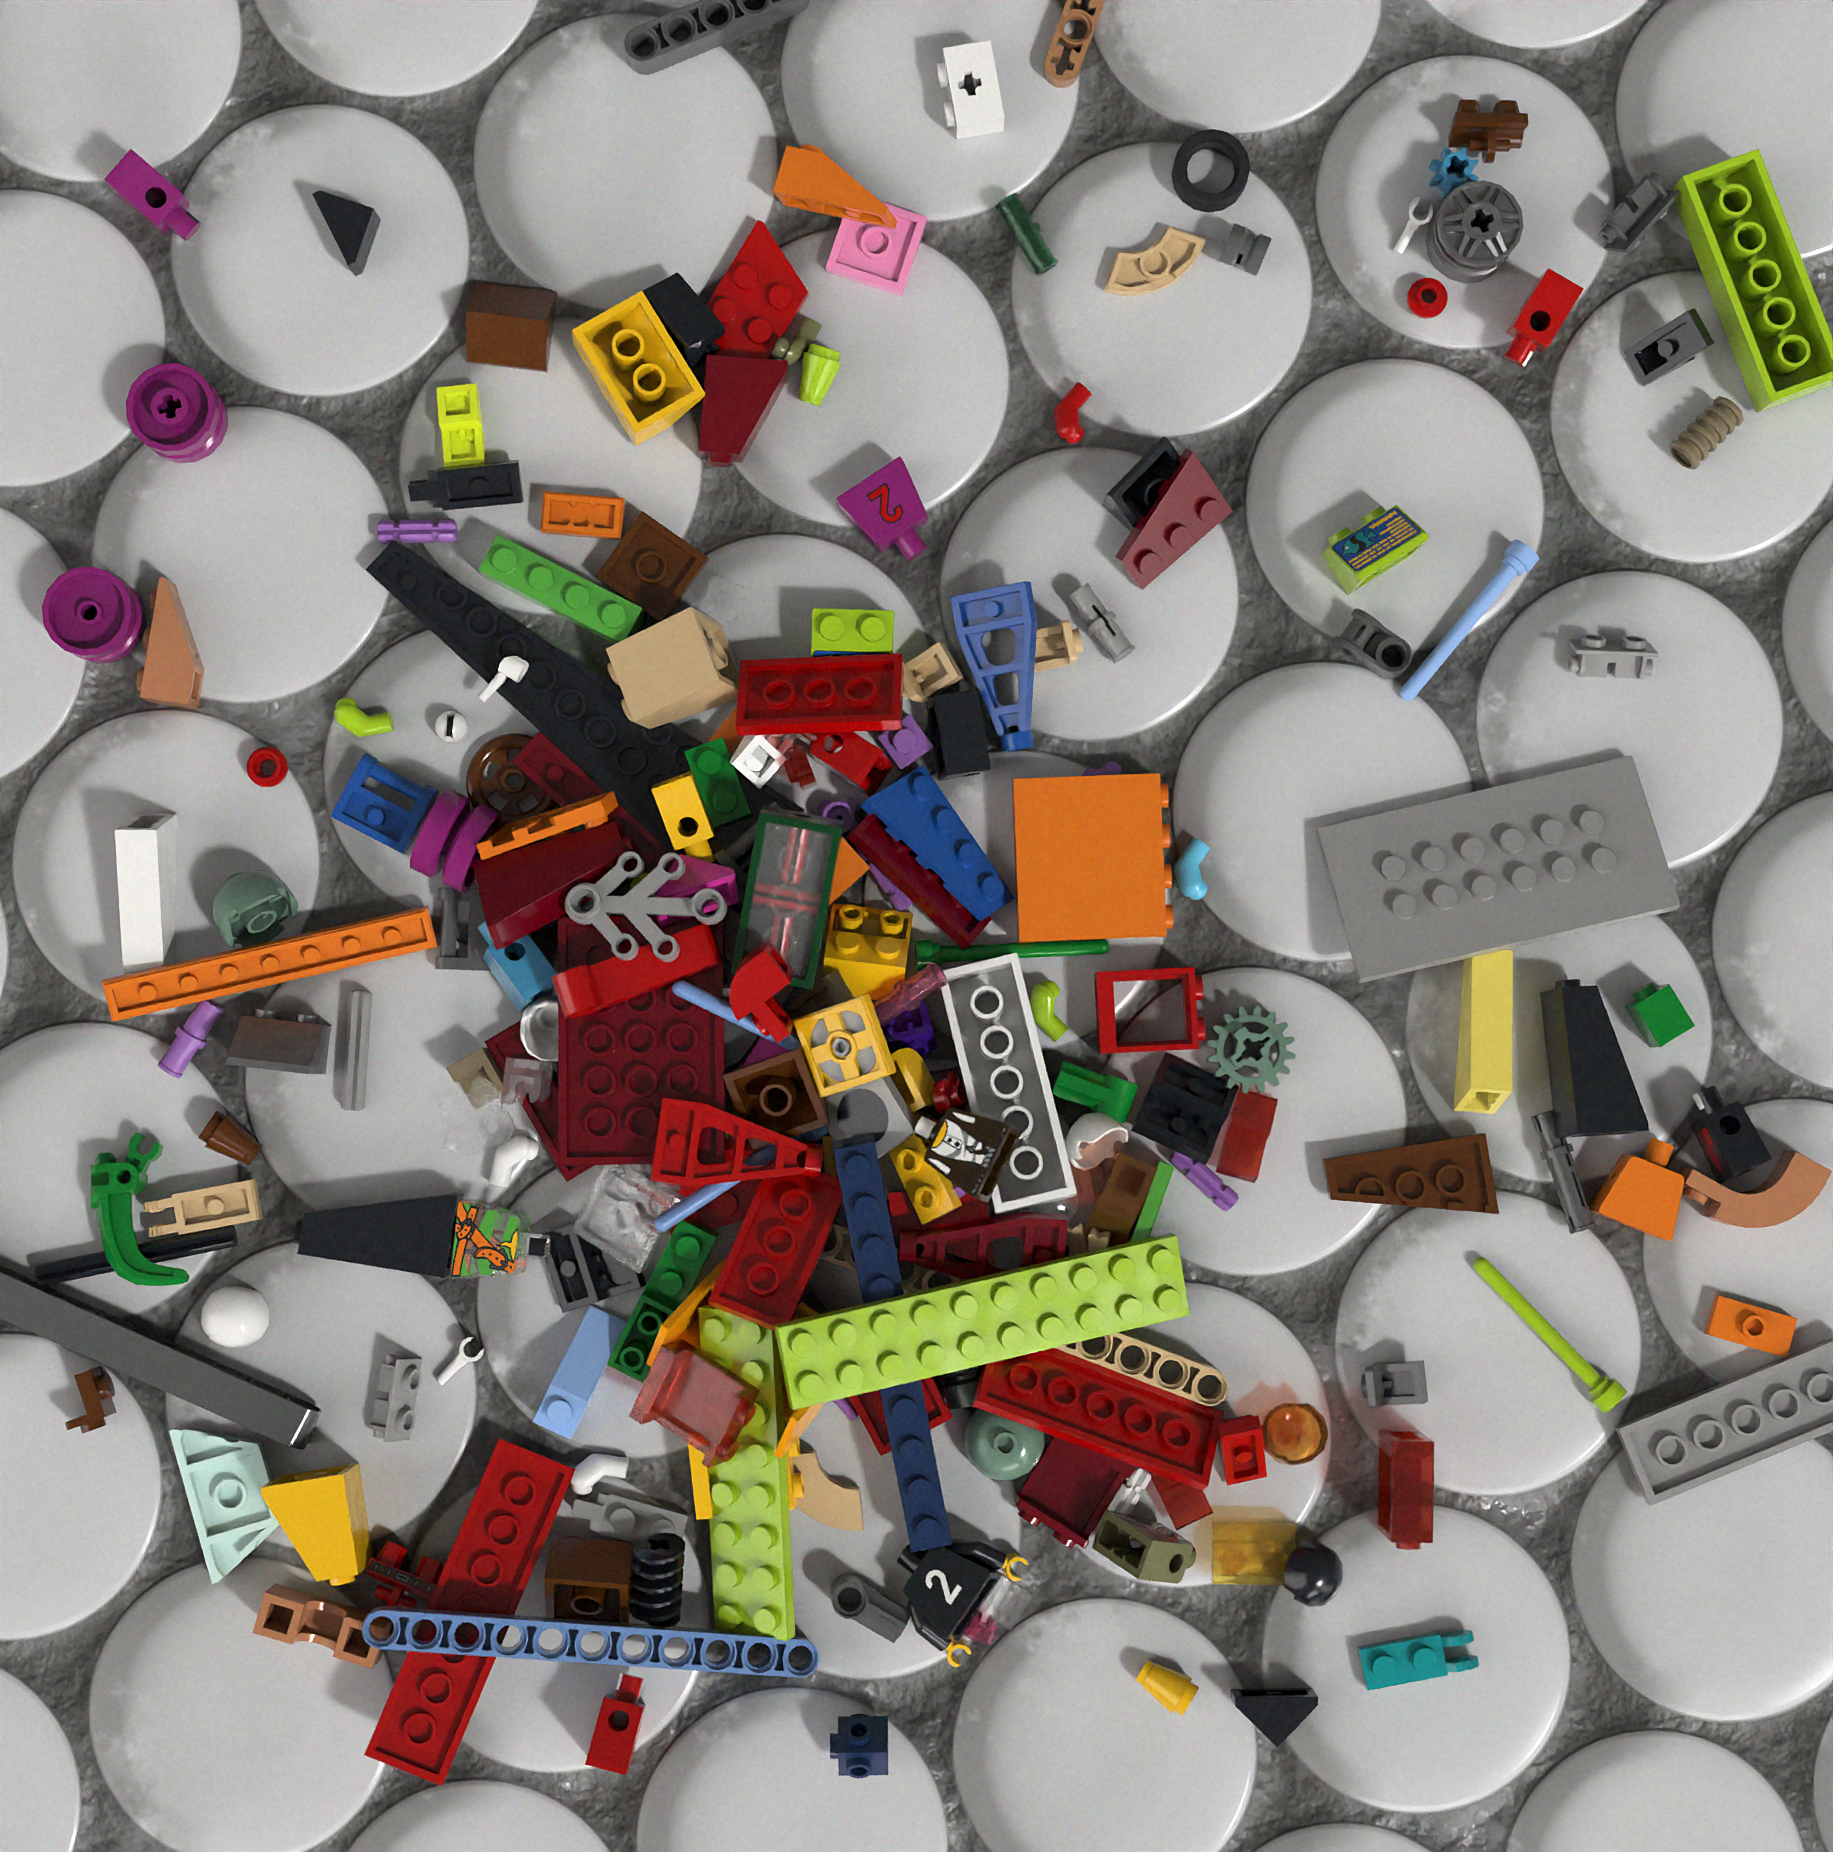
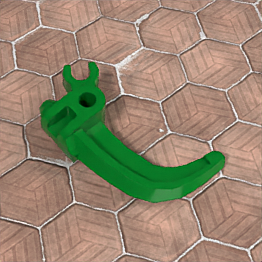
M136 1133L130 1139L129 1153L124 1162L116 1163L113 1153L106 1152L99 1153L95 1159V1164L90 1165L91 1209L96 1210L99 1233L106 1258L118 1276L136 1285L168 1286L184 1284L189 1280V1273L186 1270L155 1264L144 1257L138 1247L133 1227L132 1195L140 1194L145 1190L148 1184L146 1171L150 1164L162 1155L163 1145L155 1142L149 1153L141 1154L140 1145L145 1136Z

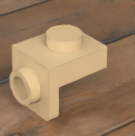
M1070 620L1061 621L1060 625L1037 629L1034 673L1076 665L1078 660L1077 653L1083 652V645L1079 629H1071Z
M938 642L909 662L904 663V698L925 703L963 678L944 643Z

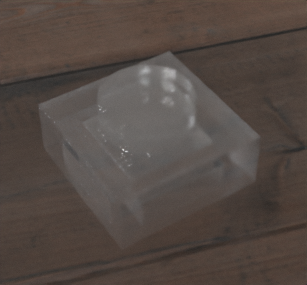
M1001 1573L1003 1576L980 1608V1611L1011 1631L1033 1597V1594Z

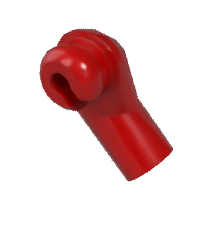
M1079 382L1070 389L1054 409L1056 432L1068 444H1076L1083 438L1085 432L1084 428L1080 425L1078 411L1092 396L1090 391Z

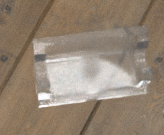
M506 1057L500 1103L513 1105V1103L523 1104L527 1093H530L529 1099L531 1103H534L538 1098L540 1102H544L549 1096L552 1072L557 1071L558 1063Z

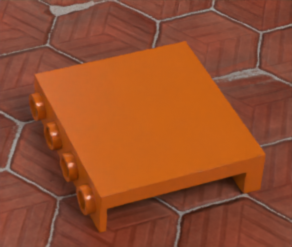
M1160 773L1013 778L1012 802L1018 943L1166 937L1167 929H1173L1174 916L1172 904L1166 905L1165 888L1172 887L1171 864H1164L1163 848H1170L1169 823L1162 824V807H1168L1169 795L1168 784L1161 783Z

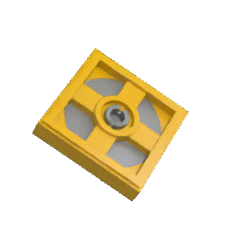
M869 993L792 1020L820 1098L897 1072Z

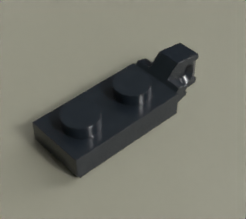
M519 460L439 467L436 470L428 471L429 479L410 481L408 485L410 502L432 500L433 508H442V511L516 504L524 501Z

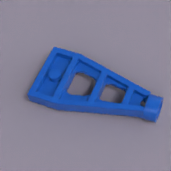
M1023 581L950 597L958 641L997 734L1000 736L1002 751L1010 752L1035 747L1031 729L1037 617L1031 582ZM1010 628L1016 636L1014 657L1008 664L996 666L989 661L982 645V638L987 632ZM1013 672L1018 677V700L1015 704L1004 706L998 700L994 678L997 675ZM1014 725L1018 726L1019 732L1011 733L1009 728Z

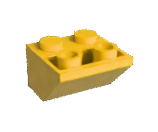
M833 903L824 954L822 979L826 975L838 970L853 997L869 993L871 1000L902 1003L913 913Z

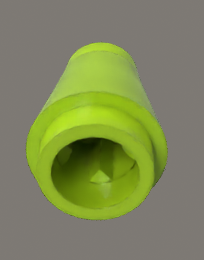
M810 343L808 352H803L798 400L821 407L822 401L842 365L839 363L840 352Z

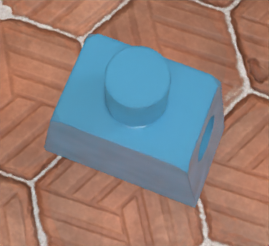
M486 921L478 927V930L489 944L483 958L519 1013L536 999L553 991L554 986L551 977L557 975V973L529 935L524 936L505 948L496 950ZM513 952L519 957V960L512 961L505 956V953Z

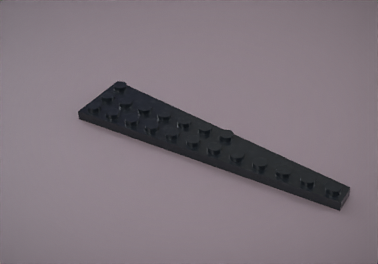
M393 540L366 568V571L488 684L498 673V667L504 658L518 656L528 662L529 667L518 683L507 677L505 682L496 691L606 793L614 791L618 804L671 853L686 855L684 848L674 850L651 789L654 784L690 772L691 768L684 751L704 743L687 734L672 722L651 729L631 722L625 715L621 705V700L624 699L620 688L542 639L527 627L513 620L501 610L481 599ZM735 768L752 815L721 827L713 828L714 837L707 839L712 854L714 855L721 848L726 850L756 823L763 805L768 806L774 801L781 809L804 813L805 810L766 784L761 789H758ZM684 817L680 820L685 832H692L697 828L692 817ZM753 847L736 862L742 870L751 863ZM716 859L715 861L711 862L720 865Z

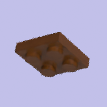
M642 511L595 577L624 599L643 608L648 616L659 623L669 617L705 567L709 558Z

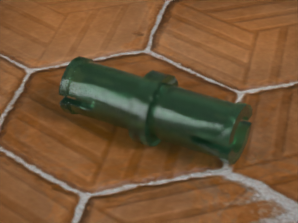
M1017 193L1009 195L995 206L1013 234L1011 239L1015 247L1020 246L1033 267L1036 276L1046 273L1059 263L1040 234L1042 231L1040 224L1032 221Z

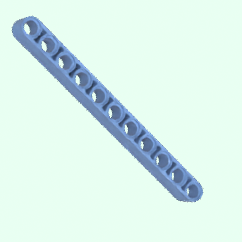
M379 1606L372 1609L366 1615L362 1627L363 1637L371 1647L387 1650L795 1678L811 1675L817 1669L820 1660L816 1646L806 1637L795 1635V1637L788 1641L776 1640L774 1637L706 1628L677 1626L662 1628L649 1624L395 1606ZM380 1616L388 1617L394 1624L393 1633L386 1638L374 1636L370 1630V1623L373 1619ZM427 1619L435 1624L437 1632L432 1639L421 1641L414 1636L412 1628L419 1620ZM465 1622L473 1623L479 1630L477 1639L470 1644L460 1643L454 1635L458 1625ZM507 1625L515 1626L521 1632L520 1640L511 1647L502 1646L496 1638L498 1631ZM549 1628L558 1629L563 1636L561 1644L552 1650L544 1649L539 1644L541 1633ZM590 1631H597L604 1636L603 1646L596 1652H586L581 1647L583 1636ZM631 1634H639L645 1638L643 1651L633 1656L626 1654L623 1651L624 1640ZM673 1637H680L686 1641V1650L678 1658H670L665 1655L664 1651L665 1644ZM714 1640H722L727 1644V1653L719 1661H711L706 1657L707 1646ZM755 1643H764L768 1647L767 1658L759 1664L750 1663L747 1658L749 1648ZM796 1646H805L809 1651L806 1663L799 1667L791 1666L788 1659L790 1651Z

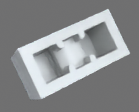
M991 40L943 48L942 63H936L940 88L947 87L949 102H943L947 127L954 126L956 139L1004 131L1005 116ZM971 85L975 95L968 96L964 86Z

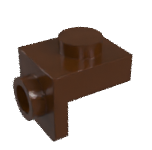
M99 1366L74 1375L87 1414L65 1422L67 1430L79 1426L82 1434L106 1425L104 1417L117 1412L112 1397L115 1395L114 1384L109 1374L103 1373L102 1367Z

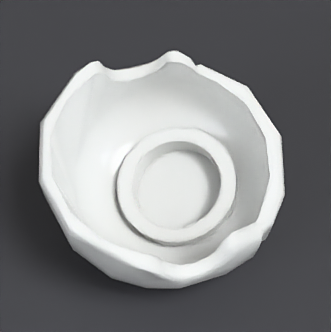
M541 996L530 1003L522 1015L520 1024L521 1041L527 1053L540 1061H558L557 996Z
M1102 1112L1084 1114L1072 1125L1065 1140L1070 1164L1086 1171L1098 1166L1105 1158H1114V1143L1116 1141L1128 1142V1131L1120 1122Z
M224 1286L211 1293L202 1307L201 1326L204 1334L208 1335L209 1339L214 1343L227 1348H242L251 1345L262 1338L269 1325V1307L262 1295L256 1290L245 1287Z

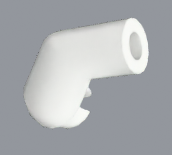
M599 1453L589 1455L574 1468L571 1488L577 1494L586 1495L592 1491V1486L604 1475L626 1479L629 1458Z

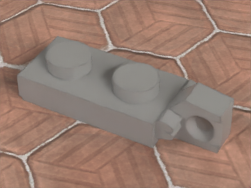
M612 1491L610 1494L600 1492L597 1500L577 1495L571 1515L591 1520L589 1529L598 1531V1534L634 1544L647 1540L651 1535L664 1532L675 1533L683 1538L689 1517L688 1513Z

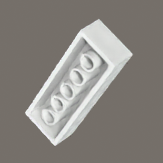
M1013 953L937 972L971 1113L1004 1122L1022 1131L991 1195L996 1216L1075 1197L1077 1191L1018 954Z

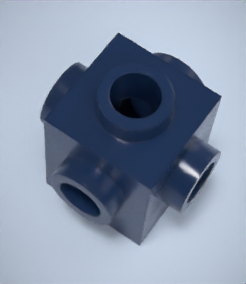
M854 1714L838 1717V1733H830V1759H838L839 1776L865 1778L869 1775H888V1716Z

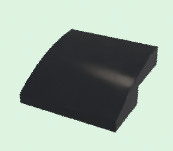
M1165 1052L1131 1131L1205 1165L1211 1157L1221 1127L1229 1115L1239 1086L1234 1085L1232 1088L1225 1087L1226 1080L1215 1077L1213 1074Z
M622 1208L537 1235L538 1238L546 1239L544 1258L562 1313L647 1285Z

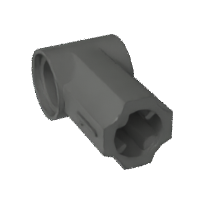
M844 1573L838 1576L832 1583V1606L840 1617L853 1619L892 1643H895L901 1636L910 1618L907 1607L869 1586L859 1575L853 1573ZM848 1587L856 1588L861 1593L860 1598L853 1604L841 1602L838 1596L843 1589Z

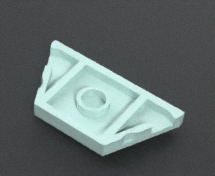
M177 1427L169 1430L210 1579L212 1584L222 1580L280 1526L262 1498L260 1487L273 1479L262 1442Z

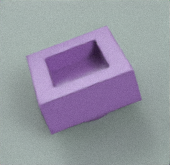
M911 714L902 719V730H887L877 737L900 771H903L934 748Z

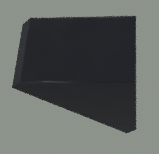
M320 190L313 193L312 195L347 265L355 276L362 274L381 221L378 214L372 207Z
M1313 1688L1231 1689V1699L1234 1705L1277 1748L1318 1706V1696Z

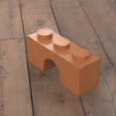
M274 1584L264 1593L252 1632L291 1645L297 1641L317 1643L334 1651L332 1657L371 1669L379 1662L384 1649L371 1647L363 1637L362 1627L369 1611L279 1584ZM384 1616L373 1619L370 1623L372 1634L378 1638L388 1637L392 1620Z

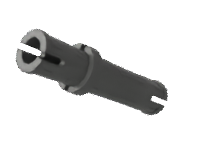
M1553 1110L1532 1116L1531 1119L1537 1130L1543 1152H1540L1542 1160H1546L1570 1234L1595 1227L1596 1224L1590 1213L1587 1199L1571 1152L1574 1151L1572 1143L1568 1144L1566 1138H1556Z

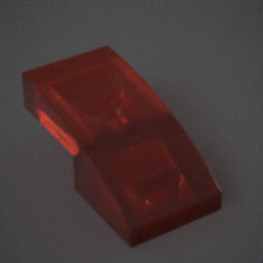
M1240 1088L1238 1089L1215 1172L1251 1183L1256 1182L1266 1141L1271 1133L1278 1099L1252 1091L1244 1094L1241 1093Z
M1149 1472L1176 1531L1213 1513L1203 1491Z

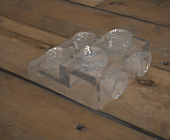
M646 1164L604 1165L572 1232L637 1273H641L646 1270L663 1235L670 1233L672 1229L671 1227L663 1232L658 1231L654 1226L656 1217L686 1197L678 1193L680 1189L679 1184L650 1181L651 1175L645 1172Z

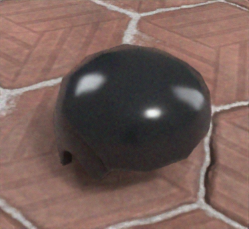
M1312 1539L1303 1541L1292 1551L1286 1563L1283 1586L1294 1594V1600L1307 1607L1324 1606L1337 1595L1342 1584L1344 1574L1342 1562L1337 1553L1328 1546Z

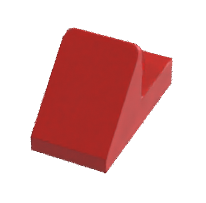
M1258 1415L1240 1416L1222 1420V1423L1217 1424L1219 1433L1218 1448L1227 1486L1267 1477L1262 1427Z

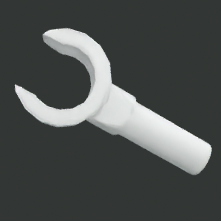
M1419 196L1410 202V219L1393 249L1400 254H1403L1418 227L1428 223L1433 216V204H1431L1428 212L1423 216L1414 213L1413 210L1420 201Z
M518 656L504 658L498 667V673L478 694V697L483 702H486L505 682L507 677L518 683L525 675L529 663Z
M469 1337L462 1341L459 1348L460 1353L436 1377L439 1384L443 1385L468 1361L475 1362L481 1359L484 1354V1348L477 1356L472 1358L466 1356L464 1352L465 1345L474 1337Z

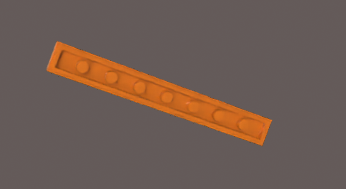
M426 905L103 979L102 986L111 1019L114 1022L438 947L429 907Z

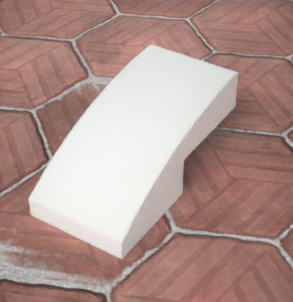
M797 734L744 736L729 763L758 789H761L785 762L786 758L783 754L796 740Z

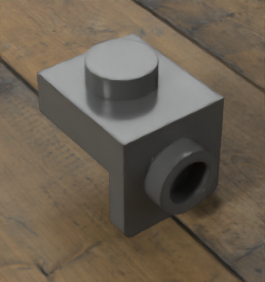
M1424 1360L1377 1362L1366 1367L1365 1374L1361 1378V1390L1363 1397L1368 1399L1369 1409H1378L1384 1405L1424 1404L1428 1402Z

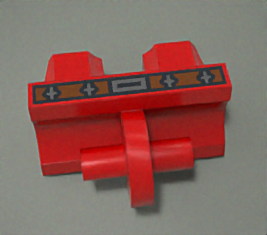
M387 1541L376 1560L370 1558L365 1570L368 1571L367 1576L394 1587L391 1590L378 1585L374 1597L386 1601V1606L414 1608L417 1600L403 1595L404 1591L429 1601L441 1575L443 1564L432 1558L422 1556L414 1575L402 1571L400 1568L408 1550Z

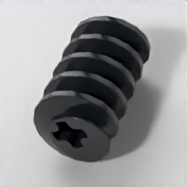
M656 1533L647 1540L638 1542L633 1546L632 1555L635 1559L632 1561L634 1574L631 1576L633 1588L630 1591V1599L633 1602L630 1603L629 1613L632 1617L645 1621L654 1627L667 1628L676 1626L681 1618L680 1609L684 1572L682 1567L684 1566L685 1555L683 1553L685 1551V1542L677 1534Z

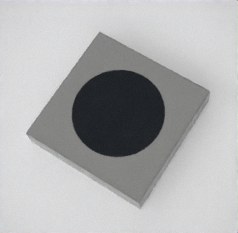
M889 1075L825 1096L830 1124L827 1126L834 1140L873 1133L879 1159L914 1135L918 1122Z

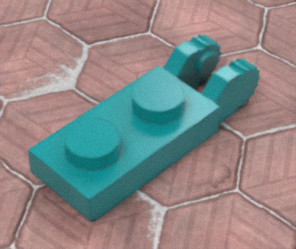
M1460 1630L1439 1634L1436 1631L1357 1647L1365 1688L1367 1691L1447 1676L1448 1672H1462L1479 1667L1476 1655H1462L1445 1659L1443 1647L1462 1646L1474 1641L1473 1632L1471 1630Z

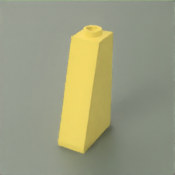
M1501 950L1464 959L1454 1111L1494 1114L1512 1092L1513 950Z

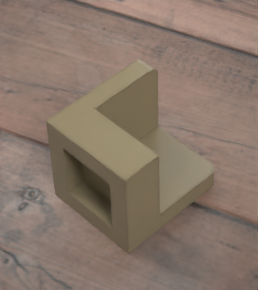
M480 1048L446 1068L452 1080L460 1083L475 1109H480L511 1091L509 1084L488 1048Z

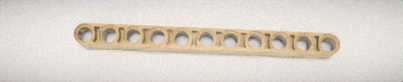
M835 1222L832 1230L836 1234L837 1243L833 1248L823 1250L820 1258L857 1272L855 1260L852 1257L853 1248L849 1227ZM895 1245L896 1254L898 1258V1245ZM913 1263L914 1269L912 1274L908 1278L901 1279L903 1290L913 1293L930 1289L928 1280L932 1274L938 1271ZM949 1275L952 1283L965 1281V1279ZM1125 1332L1105 1335L1103 1346L1095 1352L1083 1349L1082 1341L1055 1347L1066 1353L1202 1405H1218L1224 1401L1228 1394L1229 1386L1227 1379L1215 1367ZM1131 1345L1138 1346L1142 1351L1140 1362L1131 1367L1122 1364L1120 1357L1123 1349ZM1168 1360L1177 1361L1180 1365V1374L1172 1381H1164L1159 1376L1161 1365ZM1206 1375H1214L1219 1383L1216 1392L1209 1396L1199 1394L1197 1387L1200 1379Z

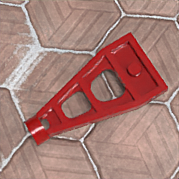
M662 1097L650 1181L700 1186L799 1174L819 1178L824 1147L820 1144L801 1143L705 1103ZM714 1127L727 1132L733 1137L735 1142L734 1154L728 1162L703 1165L698 1161L700 1132L704 1128ZM748 1138L767 1141L775 1146V1160L771 1165L747 1166L743 1163L744 1146ZM804 1151L801 1167L797 1163V1156L800 1152Z

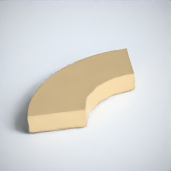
M1168 226L1162 238L1148 249L1137 252L1117 250L1104 292L1122 296H1137L1153 293L1173 284L1195 263L1202 251L1206 238Z
M816 1450L800 1451V1456L793 1457L795 1473H803L805 1496L798 1498L799 1503L797 1506L808 1516L827 1526L841 1530L863 1531L864 1521L860 1487L843 1485L830 1478L821 1467Z

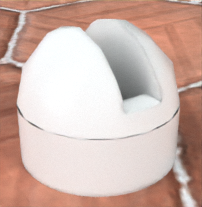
M446 711L437 718L435 731L444 742L457 744L467 737L469 724L461 713ZM451 716L454 717L452 736H446L448 717Z

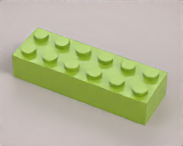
M1759 148L1684 175L1671 189L1681 192L1674 202L1756 413L1832 386L1833 338Z

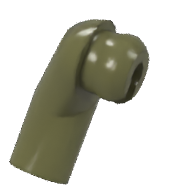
M804 317L792 342H789L784 337L778 338L772 349V356L776 359L788 361V365H792L802 359L803 352H808L810 343L814 344L822 325L811 318Z

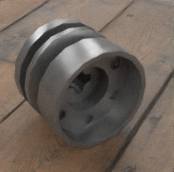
M1485 180L1467 182L1454 189L1432 219L1426 236L1427 254L1435 269L1448 279L1464 284L1481 282L1494 275L1519 243L1524 227L1522 210L1514 195L1501 185ZM1473 221H1475L1477 226L1484 225L1485 230L1483 233L1479 227L1472 228L1471 224Z

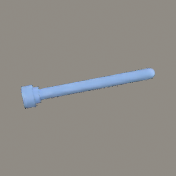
M1517 539L1511 542L1503 552L1505 557L1502 560L1503 566L1401 688L1400 695L1404 700L1410 701L1416 697L1516 575L1521 576L1523 572H1529L1539 561L1538 555L1529 546Z

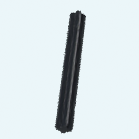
M229 1225L138 1244V1247L144 1257L153 1263L235 1247L238 1245V1236L235 1227ZM105 1251L35 1266V1276L39 1286L114 1272L106 1258Z

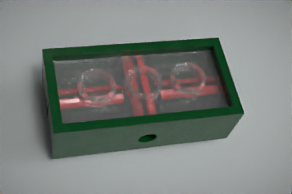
M763 805L759 813L732 963V975L735 974L738 964L748 953L769 939L794 970L791 983L788 985L813 989L845 821Z

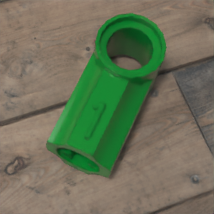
M1063 1061L1054 1082L1052 1094L1072 1103L1089 1107L1091 1112H1102L1116 1121L1125 1124L1139 1086L1106 1073L1100 1075Z

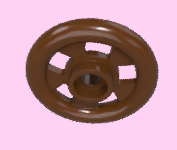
M511 733L495 737L478 749L468 766L466 790L473 808L483 804L502 813L500 827L507 823L555 809L558 804L538 785H535V782L512 761H507L508 750H522L534 738L532 736ZM489 762L499 765L493 782L482 778L485 767ZM511 774H518L521 777V783L517 788H509L507 785V778ZM494 791H497L503 799L508 801L501 811L488 801V798ZM530 794H533L538 804L532 809L522 812L518 801H522Z

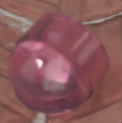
M978 1611L963 1635L979 1643L992 1646L997 1631L996 1620L989 1614L986 1622H982L983 1611Z

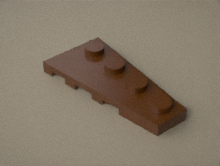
M1486 1133L1322 1159L1330 1200L1499 1214Z

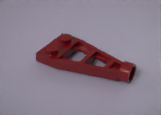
M1023 1212L927 1230L899 1229L898 1262L915 1263V1265L965 1280L1000 1273L1008 1270L995 1267L987 1261V1246L994 1239L1017 1236L1023 1241L1022 1259L1019 1268L1064 1258L1068 1217L1067 1214ZM955 1239H975L977 1241L976 1261L973 1263H963L947 1259L945 1256L946 1243ZM916 1243L923 1244L924 1249L922 1253L916 1252Z

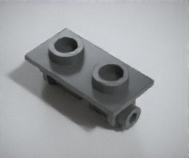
M1653 172L1650 176L1645 175L1626 196L1635 208L1631 210L1626 203H1620L1601 224L1603 229L1599 234L1608 242L1604 249L1606 251L1629 252L1637 248L1644 241L1645 233L1651 226L1669 213L1671 204L1681 192L1679 190H1664L1662 186L1665 181L1658 173Z

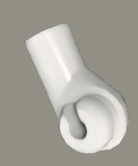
M516 1135L499 1146L495 1152L489 1184L509 1187L513 1165L523 1159L533 1160L539 1150L537 1141L534 1138H527L526 1135Z

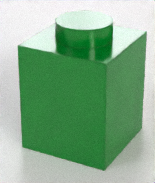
M1654 982L1648 983L1633 992L1632 996L1635 1000L1625 1005V1008L1650 1048L1662 1047L1695 1027L1670 984L1655 986Z

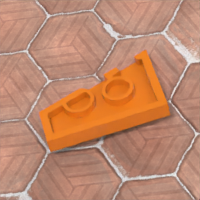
M614 791L603 793L507 823L476 844L481 859L484 860L509 850L533 845L537 840L545 837L551 840L565 836L572 832L571 828L584 824L586 829L603 824L609 820L607 815L617 808L619 804Z

